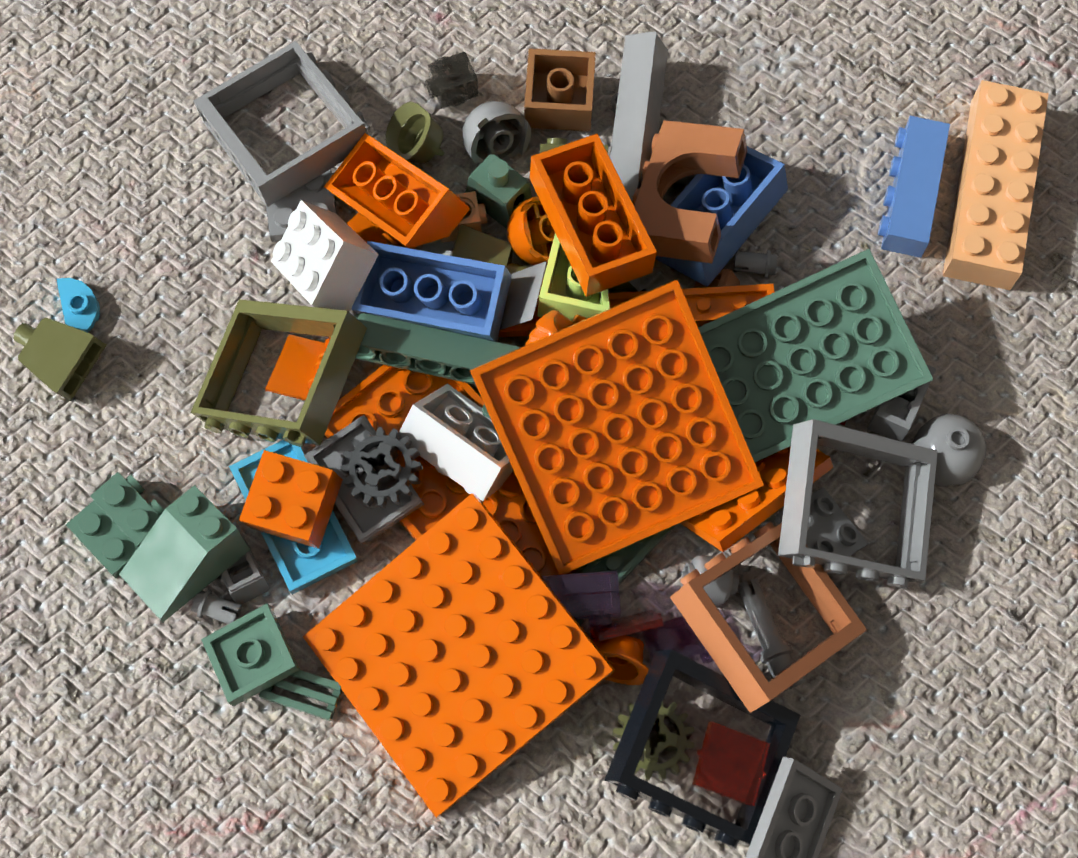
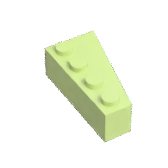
M555 233L539 295L537 317H542L548 312L556 310L572 321L575 315L589 318L610 309L608 289L587 297L585 296Z

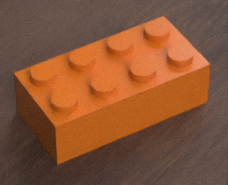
M598 133L531 156L530 181L586 297L653 272L657 251Z

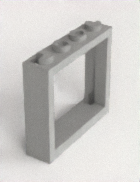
M296 41L193 101L203 123L267 207L343 162L363 134H367V130L370 129V126L364 120L363 114L360 111L357 113L353 111L352 103L343 90L338 92L335 89L336 86L330 74L326 70L320 71L318 62L312 52L306 54ZM301 74L345 129L266 175L224 118L296 75Z
M815 419L793 424L778 556L793 559L792 565L813 568L815 564L824 565V571L827 573L847 574V571L856 572V578L860 580L878 581L879 578L887 579V585L893 587L907 588L908 582L925 581L938 451ZM817 445L905 467L896 566L806 547Z

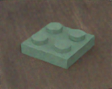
M268 603L201 639L227 702L233 707L300 670L276 615Z

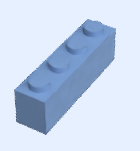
M910 116L905 128L899 127L894 147L900 148L898 157H893L889 170V176L894 177L893 186L888 185L883 206L889 207L887 216L882 215L878 229V235L883 236L882 250L919 258L925 252L931 235L950 124Z

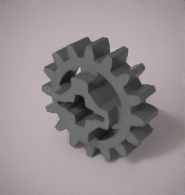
M378 427L376 436H372L365 430L363 431L365 440L359 442L353 438L351 442L355 447L354 451L343 452V455L349 460V464L341 465L340 470L350 475L343 480V483L347 488L354 487L351 495L356 499L364 495L363 503L366 506L371 507L374 501L377 500L380 508L385 509L389 499L398 506L400 505V494L404 493L409 497L413 495L408 488L410 483L420 484V480L414 475V472L423 470V466L420 462L413 461L420 453L416 447L408 449L412 444L408 436L403 437L399 441L400 433L397 429L393 428L389 436L386 435L382 427ZM378 446L377 449L368 452L370 449H372V448ZM398 450H400L404 456L405 468L398 464L396 461L398 458ZM386 462L392 470H380L378 473L371 465L383 466ZM359 468H362L367 474L365 486L360 480ZM395 482L397 483V484L394 485L393 487H391V488L385 490V487H387V486H389V485H391V484H393V483H395Z

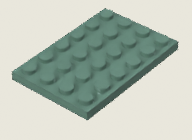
M870 249L698 327L755 463L791 446L793 424L815 419L837 425L934 380Z

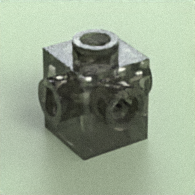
M466 52L451 57H441L434 63L428 64L429 78L425 80V84L431 99L437 97L441 109L462 105L467 100L479 96L478 79Z

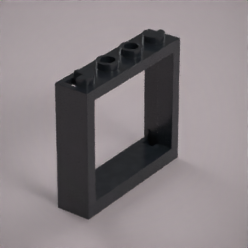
M672 649L656 651L604 780L617 786L615 792L621 794L624 798L637 801L638 797L650 802L648 809L665 817H670L671 813L682 817L681 825L699 833H703L705 829L715 833L714 841L720 844H725L734 849L737 848L738 844L750 846L783 756L786 757L801 715L772 700L750 713L725 676ZM672 677L771 726L735 824L634 776Z

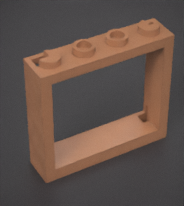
M772 522L767 523L753 533L756 537L754 541L751 542L748 537H745L729 549L732 555L727 558L723 553L718 554L704 564L707 570L704 573L700 574L697 569L693 570L680 579L683 587L670 596L750 713L770 702L867 630L820 564H815L813 568L792 565L793 559L778 556L833 634L767 681L703 588L769 545L778 555L782 523L776 527Z

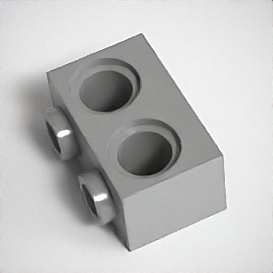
M927 365L933 377L936 368ZM930 382L878 405L867 429L886 438L902 441L912 426Z

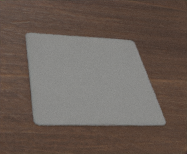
M546 261L511 274L512 277L500 330L533 319Z

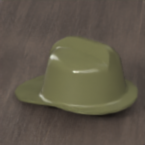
M415 102L405 103L396 110L388 123L385 135L386 144L390 150L407 161L411 160L421 164L429 162L435 155L444 156L445 154L440 148L444 131L428 111Z

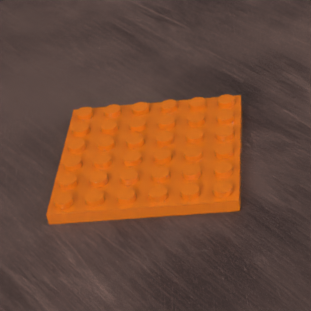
M678 280L671 281L470 370L560 576L764 486Z
M473 493L303 636L436 818L443 815L615 671L613 666L508 534Z

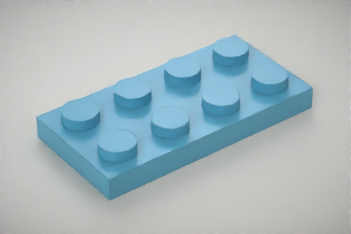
M282 440L230 465L229 468L245 501L264 450L308 462L304 457L305 454L301 447ZM333 510L319 549L261 532L292 595L358 562Z

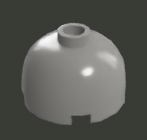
M489 101L473 109L467 116L462 130L463 145L470 158L478 165L490 154H494L506 161L510 166L513 164V161L509 160L510 158L516 156L518 152L523 155L527 150L531 140V127L523 114L512 105L501 101Z
M943 414L933 417L918 430L912 442L914 445L938 451L935 485L947 487L948 485L960 486L966 484L980 471L986 458V441L982 431L973 421L961 415Z

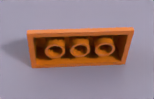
M366 133L363 134L324 186L329 192L410 249L449 237L470 210L449 188Z

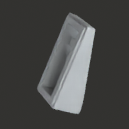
M237 522L233 523V525L238 529V531L240 532L241 536L243 537V539L245 540L246 544L248 545V543H247V541H246V539H245V537H244V535H243V533H242V531H241V529H240L238 523H237ZM251 549L221 574L231 597L237 604H244L270 589ZM247 565H250L249 568H247V569H245V570H243V571H241V572H239V573H237V574H235V575H233V576L230 575V574H232V573H234V572L240 570L241 568H243V567H245V566H247Z

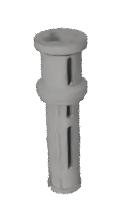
M751 579L750 585H748L747 581L738 585L737 591L740 593L763 649L760 653L762 664H767L773 678L793 663L791 657L793 650L791 645H788V642H783L760 587L759 580ZM802 677L785 691L801 685L805 682V678Z

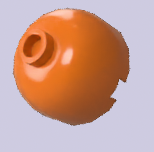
M535 196L520 203L511 213L507 224V238L514 253L523 261L532 265L545 261L548 263L555 231L539 197Z

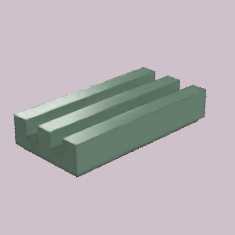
M299 670L290 676L333 690L332 696L284 680L268 687L259 694L261 699L331 721L342 690L340 684L336 681ZM275 686L327 703V710L272 693V689Z

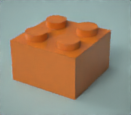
M264 450L239 521L251 529L319 549L343 479L332 469Z

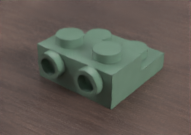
M119 472L114 474L90 495L93 501L66 524L73 534L115 578L119 576L124 566L164 511L155 499L149 504L140 494L145 489L131 474L124 478Z

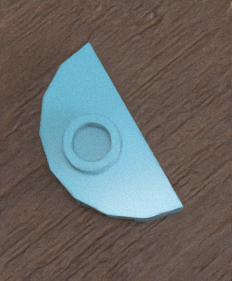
M73 278L56 279L65 324L89 332L100 318V304L96 295L82 281Z

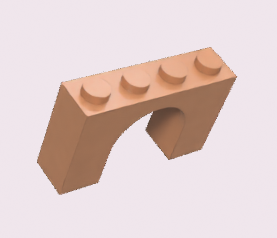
M663 120L659 134H655L652 140L650 161H645L643 166L640 189L637 188L633 195V205L657 251L656 256L713 263L721 237L717 214L678 209L663 201V197L672 184L686 176L707 174L739 178L747 154L744 129Z

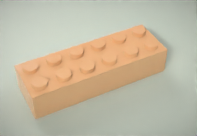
M981 80L970 106L942 276L1011 290L1021 276L1049 93Z

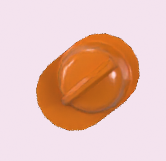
M607 633L602 636H613L620 633ZM619 635L600 641L597 637L592 640L615 669L605 680L626 685L643 684L649 670L643 664V641L627 635Z

